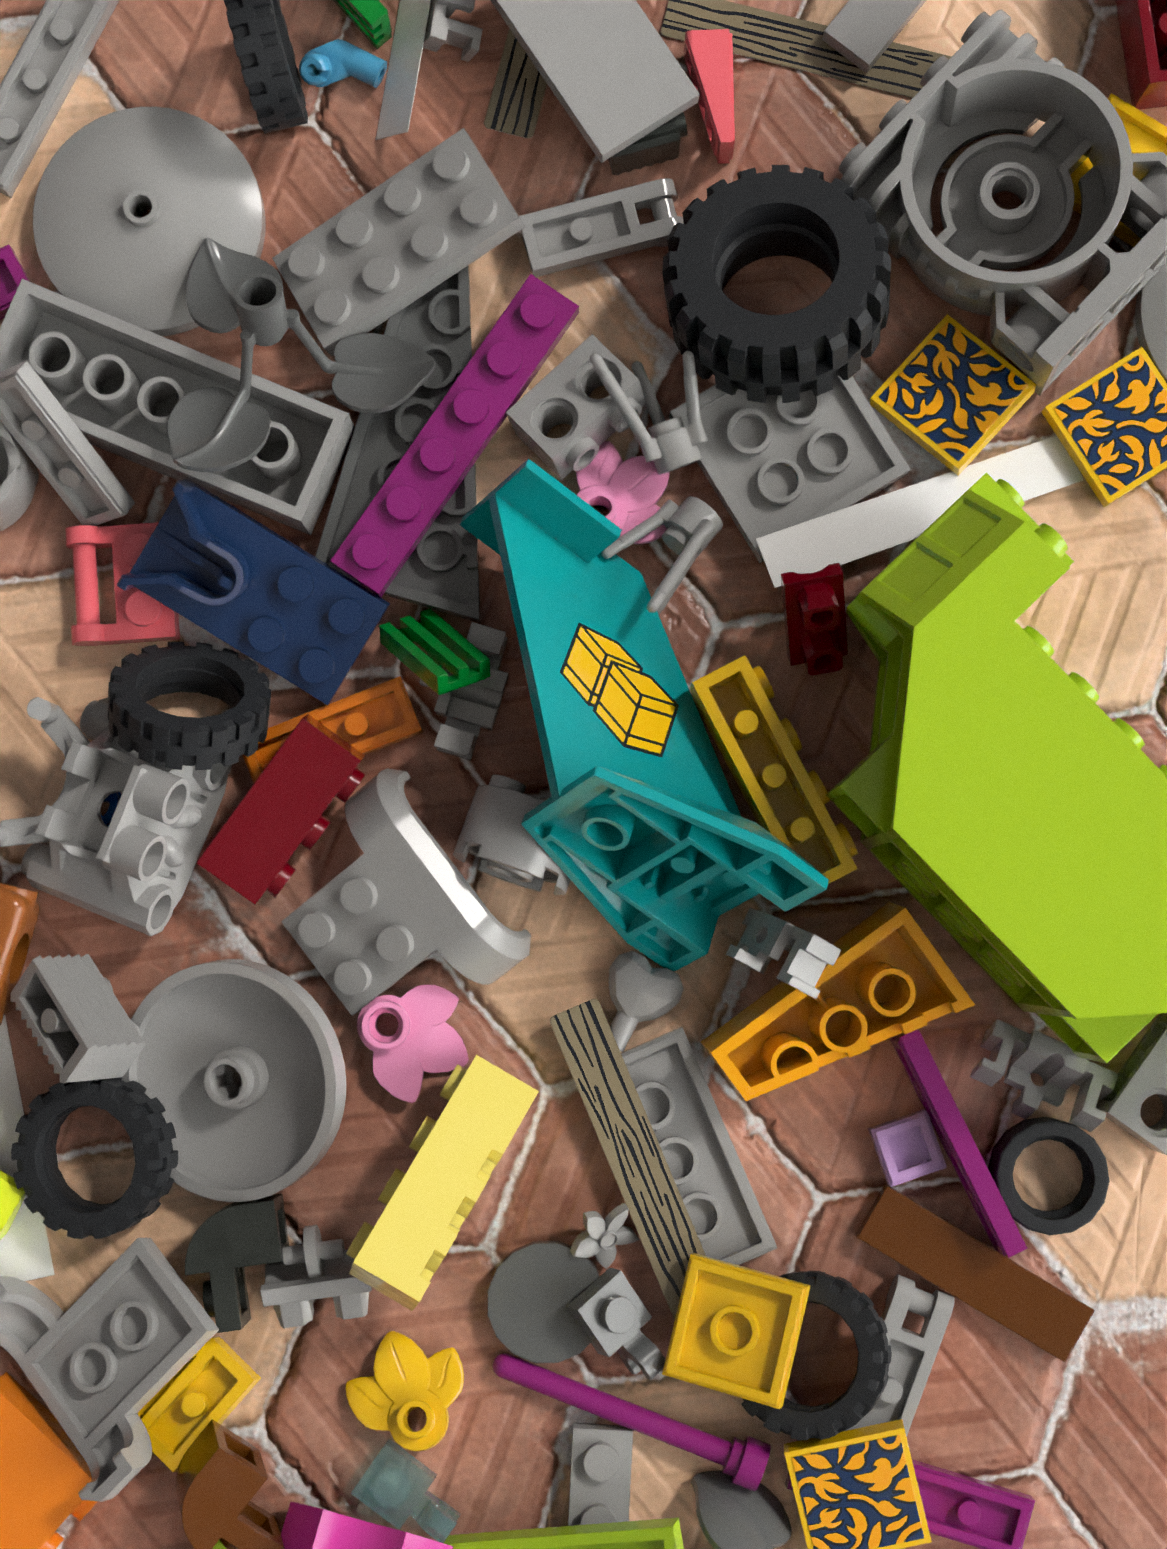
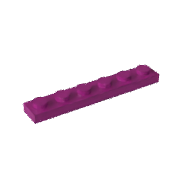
M532 274L529 275L330 560L333 566L379 597L383 596L507 417L506 412L517 403L579 314V305Z

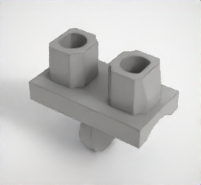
M317 1224L304 1226L303 1244L283 1247V1260L281 1262L267 1263L265 1265V1284L261 1285L260 1289L263 1307H274L280 1325L283 1328L304 1326L312 1321L314 1315L312 1300L333 1297L336 1317L343 1320L364 1317L368 1313L369 1292L372 1291V1287L349 1274L355 1259L346 1254L348 1250H345L343 1239L322 1241Z

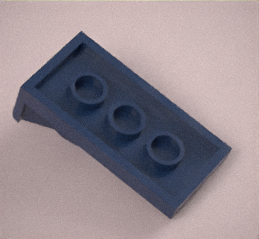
M192 480L176 481L172 488L175 496L129 573L121 576L117 586L124 591L134 587L138 588L328 705L336 695L390 606V603Z

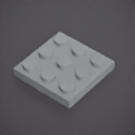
M838 375L833 378L832 390L819 396H815L812 390L800 393V401L782 403V396L767 395L766 403L748 401L747 391L738 389L736 394L731 396L716 389V384L699 394L701 422L708 441L698 445L702 460L697 461L759 563L763 562L764 559L756 538L861 503L903 478L911 470L853 377H850L848 380H842ZM686 402L670 411L669 414L670 419L681 416L685 427L688 426Z

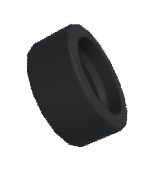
M1049 1117L1025 1119L1006 1130L992 1148L988 1170L1013 1220L1028 1230L1046 1235L1071 1233L1092 1221L1105 1203L1110 1182L1106 1158L1095 1139L1074 1124ZM1054 1140L1062 1142L1074 1151L1081 1163L1083 1179L1080 1191L1071 1203L1061 1209L1043 1211L1032 1208L1021 1199L1015 1189L1013 1170L1016 1159L1024 1148L1036 1141Z

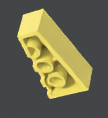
M478 1055L475 1056L468 1070L457 1064L440 1093V1096L449 1102L437 1121L429 1116L425 1118L409 1148L418 1152L417 1156L406 1173L397 1168L395 1169L378 1198V1201L387 1206L376 1225L372 1226L364 1222L346 1254L355 1260L349 1274L413 1311L422 1299L431 1283L429 1281L448 1253L460 1231L461 1225L478 1200L493 1169L503 1156L539 1091Z

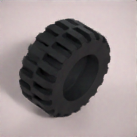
M772 165L771 172L756 173L755 167L737 172L738 180L727 184L725 179H721L706 189L707 199L705 201L699 198L694 199L682 212L684 224L677 223L674 225L668 237V253L663 256L662 275L669 323L673 329L674 341L681 355L686 351H691L694 354L696 373L702 379H709L714 375L716 389L731 396L735 395L738 389L747 391L748 401L766 403L767 395L782 396V403L800 401V393L812 390L815 396H819L833 389V378L839 375L842 380H848L861 369V356L864 358L872 356L880 343V330L886 327L890 300L891 256L888 255L889 240L883 225L876 222V211L866 199L859 197L853 201V188L837 178L832 183L824 181V172L805 167L803 173L790 172V165ZM772 256H791L806 260L820 268L832 281L830 287L818 300L803 309L781 315H766L746 310L735 304L723 293V289L728 281L740 269L756 260Z

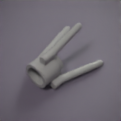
M691 351L684 352L682 357L688 426L686 427L681 416L665 420L642 363L635 361L632 364L633 373L640 380L646 401L645 405L654 425L648 428L649 433L599 353H592L590 356L591 364L640 443L646 463L654 461L658 475L702 460L698 445L708 441L701 422L695 359Z
M687 497L680 506L668 499L656 514L620 536L601 552L604 558H611L661 525H665L667 530L662 534V539L679 556L647 604V610L651 613L657 611L658 615H660L695 559L723 527L722 520L718 514L697 497Z

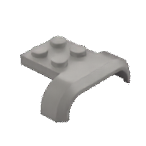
M389 768L382 770L347 800L345 805L347 823L364 854L281 921L352 1016L361 1011L364 1006L380 996L437 950L463 976L484 985L494 983L529 956L531 934L526 929L513 931L500 923L492 915L415 814L404 792V784L410 780V775L407 771Z
M137 1238L65 1313L51 1298L33 1285L14 1277L0 1276V1346L15 1359L85 1459L91 1472L92 1482L87 1483L79 1491L78 1494L81 1500L101 1502L114 1498L149 1463L152 1456L150 1436L137 1413L219 1331V1328L151 1238Z

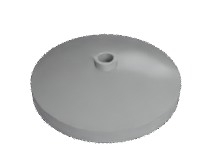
M136 107L112 112L92 121L74 133L59 148L46 167L39 182L33 208V232L38 256L43 268L61 295L160 336H170L199 327L190 316L187 307L186 288L190 268L204 239L210 238L231 250L260 259L266 233V216L261 191L251 167L241 151L223 132L203 119L183 111L163 107ZM151 209L147 216L141 218L142 212Z
M223 959L183 969L166 978L145 997L131 1020L138 1025L141 1037L146 1045L122 1077V1081L130 1082L134 1080L147 1088L145 1094L150 1099L157 1097L166 1111L162 1115L166 1123L172 1122L176 1133V1138L171 1139L173 1150H178V1165L171 1170L170 1177L174 1179V1183L205 1198L225 1202H247L271 1196L293 1185L318 1165L334 1142L340 1128L346 1101V1072L342 1050L329 1019L319 1004L301 985L280 971L261 963L239 959Z

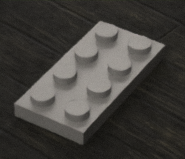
M462 128L272 259L321 345L333 356L335 347L341 339L354 334L368 333L525 228V225L471 137Z

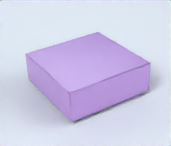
M923 1109L868 1128L887 1184L890 1187L947 1168L926 1110Z

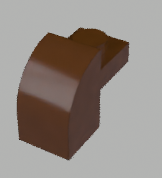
M213 1419L183 1456L176 1475V1493L183 1528L189 1542L195 1549H212L219 1539L227 1549H284L276 1517L250 1501L268 1479L260 1449Z

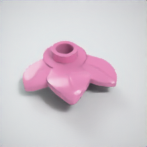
M604 441L599 446L598 454L593 461L584 469L576 471V480L580 491L577 493V496L590 506L599 505L606 507L610 513L605 517L622 529L620 534L622 536L656 514L660 509L656 503L662 497L668 485L669 472L658 475L654 461L646 463L644 456L631 457L623 462L615 446L610 441ZM661 525L634 544H646L659 539L667 530L665 525Z
M419 985L408 991L401 998L394 995L378 996L364 1006L359 1013L357 1030L364 1045L373 1051L374 1076L384 1089L400 1100L410 1103L417 1100L422 1086L424 1071L429 1073L449 1072L454 1070L457 1064L463 1067L468 1063L469 1058L462 1037L452 1026L445 1022L452 1015L459 1001V998L447 989L437 985ZM383 1013L393 1014L397 1018L399 1025L394 1035L386 1036L379 1032L377 1020Z

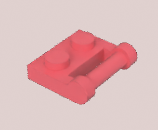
M159 522L99 527L79 525L66 528V546L73 549L77 625L71 626L72 645L101 646L180 640L179 614L136 587L124 591L117 586L121 576L129 573ZM112 548L116 623L100 624L96 549Z

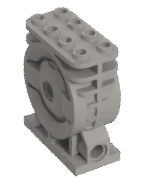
M998 10L991 16L986 12H982L964 32L961 38V42L964 44L950 59L944 55L939 57L922 77L920 85L923 88L909 103L904 99L895 103L880 122L879 128L882 131L868 146L862 142L857 144L843 159L838 171L843 175L841 180L853 188V201L862 197L876 211V222L884 226L889 240L888 251L897 260L902 256L905 257L919 280L939 298L965 311L990 316L991 343L1025 373V376L1037 384L1035 392L1040 396L1167 263V155L1163 152L1132 153L1128 134L1121 118L1110 101L1096 86L1079 74L1064 68V64L1056 57H1053L1048 62L1044 61L1035 53L1038 40L1030 33H1025L1020 38L1014 35L1009 30L1011 17L1003 10ZM1038 120L1045 122L1031 138L1022 136ZM1013 133L983 139L967 148L954 161L945 177L940 199V216L944 230L936 238L932 233L934 225L930 207L931 192L944 164L959 149L974 140L993 134ZM1088 157L1093 167L1078 182L1081 195V215L1077 231L1068 246L1054 260L1039 269L1021 272L999 271L1017 269L1033 264L1051 251L1060 241L1069 224L1074 206V189L1070 175ZM1002 191L1012 192L1018 196L1022 205L1012 210L1002 209L995 204L992 196ZM1119 221L1141 238L1130 252L1116 253L1108 246ZM1083 285L1091 293L1078 305L1075 312L1073 311L1069 314L1058 302Z

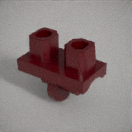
M840 563L829 564L822 570L814 573H782L781 586L786 646L790 665L805 663L808 674L812 676L841 670L843 668L842 656L848 655L844 578Z

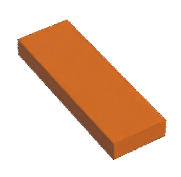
M399 676L268 728L265 741L263 743L258 742V750L249 757L245 755L243 757L252 781L255 783L300 720L307 714L364 755L422 733L423 730L404 681Z

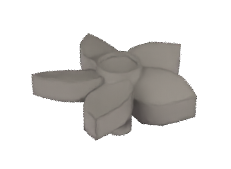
M622 1203L614 1208L606 1216L605 1220L596 1211L584 1212L583 1225L586 1231H582L575 1238L570 1249L572 1255L578 1258L595 1256L598 1262L607 1269L615 1260L617 1253L615 1245H626L640 1240L630 1227L622 1226L628 1216L629 1208L627 1205Z

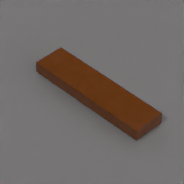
M886 1184L882 1187L855 1234L858 1239L1063 1362L1067 1361L1095 1311Z

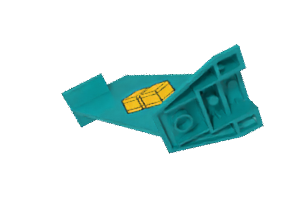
M528 458L463 516L459 524L501 557L551 797L526 813L521 825L629 945L663 968H668L675 972L708 954L720 915L758 894H761L786 912L827 890L829 879L800 854L759 824L741 817L658 612L651 613L647 610V604L651 599V595L642 573L617 554L608 559L604 558L601 554L603 550L620 537L622 529Z

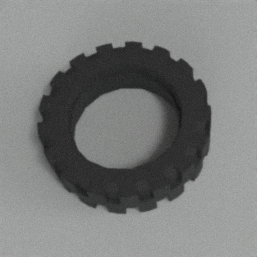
M224 0L229 27L234 38V47L241 64V72L245 85L249 90L254 111L256 110L257 120L263 132L266 134L307 124L308 113L305 107L306 102L301 87L302 83L296 66L292 43L289 39L286 21L281 11L280 1Z
M168 642V647L158 648L156 644L141 649V654L139 655L130 653L121 660V667L115 666L110 674L108 688L109 732L112 737L119 736L118 744L128 753L134 750L138 753L139 759L151 764L156 760L164 762L165 768L182 770V766L185 765L195 766V770L212 769V764L222 763L224 767L239 762V756L241 755L249 757L258 750V742L263 743L266 739L271 703L269 679L265 673H258V665L249 658L241 660L238 658L239 653L227 648L219 651L212 649V644L197 642L196 646H185L184 642ZM188 692L201 693L218 698L233 708L213 716L201 718L180 717L158 711L146 702L159 695Z
M122 1077L57 1083L49 1087L47 1093L40 1094L34 1098L28 1105L31 1111L28 1115L21 1116L15 1132L20 1133L18 1142L13 1143L11 1148V1160H17L18 1172L13 1173L17 1189L23 1187L28 1197L24 1200L27 1208L33 1214L39 1212L45 1218L42 1223L54 1231L60 1229L67 1230V1236L74 1239H84L88 1236H93L94 1239H102L140 1223L143 1218L153 1214L161 1205L159 1202L160 1198L167 1195L171 1190L174 1179L170 1177L171 1170L178 1165V1150H173L171 1140L176 1138L175 1129L172 1122L166 1123L162 1115L166 1110L157 1097L150 1099L145 1094L147 1088L134 1080L124 1082ZM94 1106L108 1111L123 1124L133 1143L135 1167L131 1184L123 1196L112 1203L98 1204L83 1199L67 1185L58 1168L56 1143L60 1127L68 1115L79 1107Z
M821 1271L792 1272L779 1277L811 1285L807 1302L824 1305L839 1314L852 1330L858 1349L856 1374L847 1391L833 1402L818 1406L795 1404L786 1398L783 1407L780 1409L743 1398L744 1402L741 1404L752 1417L756 1415L763 1421V1426L777 1434L783 1432L791 1435L790 1438L796 1440H808L809 1438L826 1439L853 1427L876 1405L889 1378L888 1371L892 1357L891 1345L888 1346L886 1324L882 1316L879 1317L873 1308L874 1303L864 1292L860 1293L854 1288L851 1282L839 1276L834 1277Z

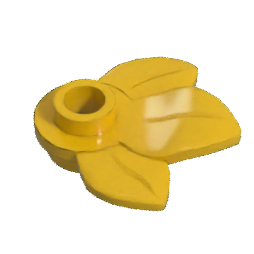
M389 1331L376 1351L373 1366L374 1376L358 1377L347 1381L345 1389L349 1406L357 1419L365 1427L380 1431H390L395 1442L401 1447L410 1451L429 1450L443 1439L449 1423L447 1409L462 1392L464 1384L462 1362L456 1349L453 1347L443 1349L427 1358L423 1350L412 1339L401 1333ZM420 1407L426 1413L427 1421L423 1429L414 1432L410 1429L407 1419L413 1409Z

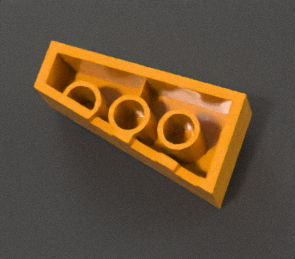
M888 902L833 943L834 946L841 949V952L834 966L830 964L825 966L815 986L816 989L820 990L817 999L802 993L784 982H780L701 1041V1044L745 1101L819 1071L820 1067L846 1056L851 1058L870 1050V1046L898 1034H908L927 1026V1022L948 1013H958L975 1005L905 907Z

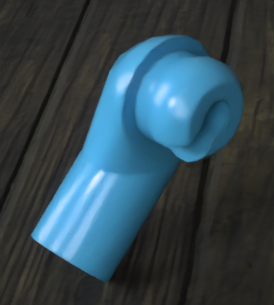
M340 39L310 50L299 64V72L303 81L316 87L328 86L352 76L377 88L382 82L387 69V61Z

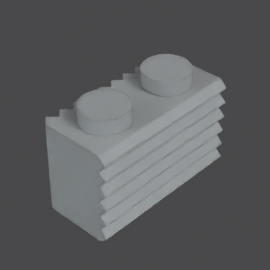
M60 954L54 958L48 955L43 959L39 955L32 959L11 992V1002H16V1010L21 1011V1019H27V1028H32V1037H37V1046H43V1055H48V1064H54V1073L60 1074V1083L123 1077L146 1045L141 1037L138 1025L130 1020L114 995L110 981L102 976L89 954L82 957L77 954L72 958L70 954L63 958Z

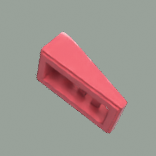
M729 29L689 30L685 32L684 61L690 80L700 93L698 105L713 153L718 164L729 163L733 157L735 143L732 33H730Z

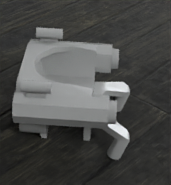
M39 697L33 698L28 703L27 713L29 717L41 721V727L64 753L65 760L61 769L66 771V780L56 802L52 806L46 804L41 815L2 820L0 822V847L32 844L25 852L21 864L22 873L26 875L32 887L148 936L162 932L186 890L224 796L228 774L231 771L232 765L224 767L222 763L212 764V769L195 770V766L183 765L182 770L165 768V763L157 760L153 764L145 762L138 758L136 751L133 750L128 753L118 744L119 736L112 737L108 728V698L99 701L94 700L86 706L81 716L80 729L60 706ZM120 792L122 793L108 827L101 818L102 803L109 795Z

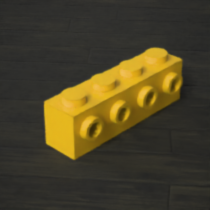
M746 655L692 682L689 688L692 698L757 823L805 858L829 879L828 884L858 869L852 859L853 856L858 854L856 846L842 823L834 825L824 804L830 802V799L826 796L827 791L814 770L807 773L797 754L802 749L801 742L790 721L787 718L779 720L769 700L775 697L774 691L762 668L759 665L752 668Z

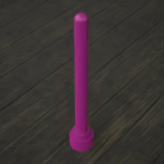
M506 1353L498 1355L493 1361V1371L498 1377L723 1466L722 1472L731 1475L732 1483L755 1492L761 1482L770 1455L771 1444L751 1436H747L745 1441L734 1437L732 1442H729Z

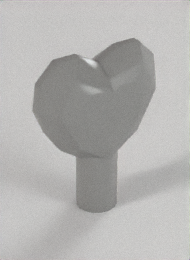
M635 951L618 955L609 970L610 997L617 1009L610 1029L619 1050L624 1052L638 1022L655 1020L668 1013L679 1003L684 989L679 974L668 968H652L647 959Z

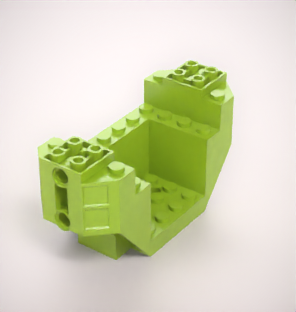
M986 472L876 576L846 608V613L879 661L869 754L826 796L861 831L860 842L1023 1011L1036 1013L1077 1057L1107 1064L1157 1014L1167 1013V766L1162 764L1158 768L1141 750L1145 745L1143 739L1128 723L1120 718L1112 721L1096 704L1099 700V695L1088 681L1075 672H1071L1069 675L1065 673L1051 658L1054 654V649L1042 634L1030 626H1026L1023 629L1015 621L1070 569L1069 566L1074 561L1065 553L1068 550V546L1062 536L1045 523L1038 525L1022 509L1025 503L1017 490L1003 479L995 481Z

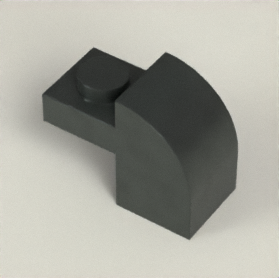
M275 1194L247 1202H233L208 1218L197 1229L189 1243L185 1258V1275L210 1273V1280L203 1283V1303L207 1314L210 1317H215L216 1326L219 1328L217 1333L241 1330L251 1320L244 1267L281 1262L283 1260L282 1250L283 1247L289 1246L282 1194Z

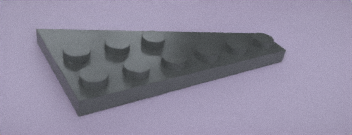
M469 265L388 319L384 335L397 338L422 349L435 359V369L416 392L401 405L382 413H359L315 556L355 581L353 578L333 566L330 560L472 358ZM475 463L383 595L480 623L478 538L459 525L463 516L477 505Z

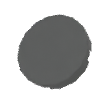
M533 1241L514 1249L497 1267L488 1288V1317L496 1337L514 1355L534 1363L562 1362L580 1354L591 1343L567 1306L598 1279L600 1275L597 1267L589 1258L574 1257L570 1252L571 1246L560 1241Z

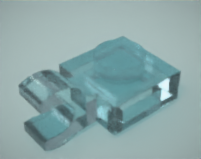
M388 1439L351 1492L353 1496L398 1530H400L409 1515H411L427 1534L441 1543H444L461 1515L452 1506L428 1491L437 1474L390 1439Z

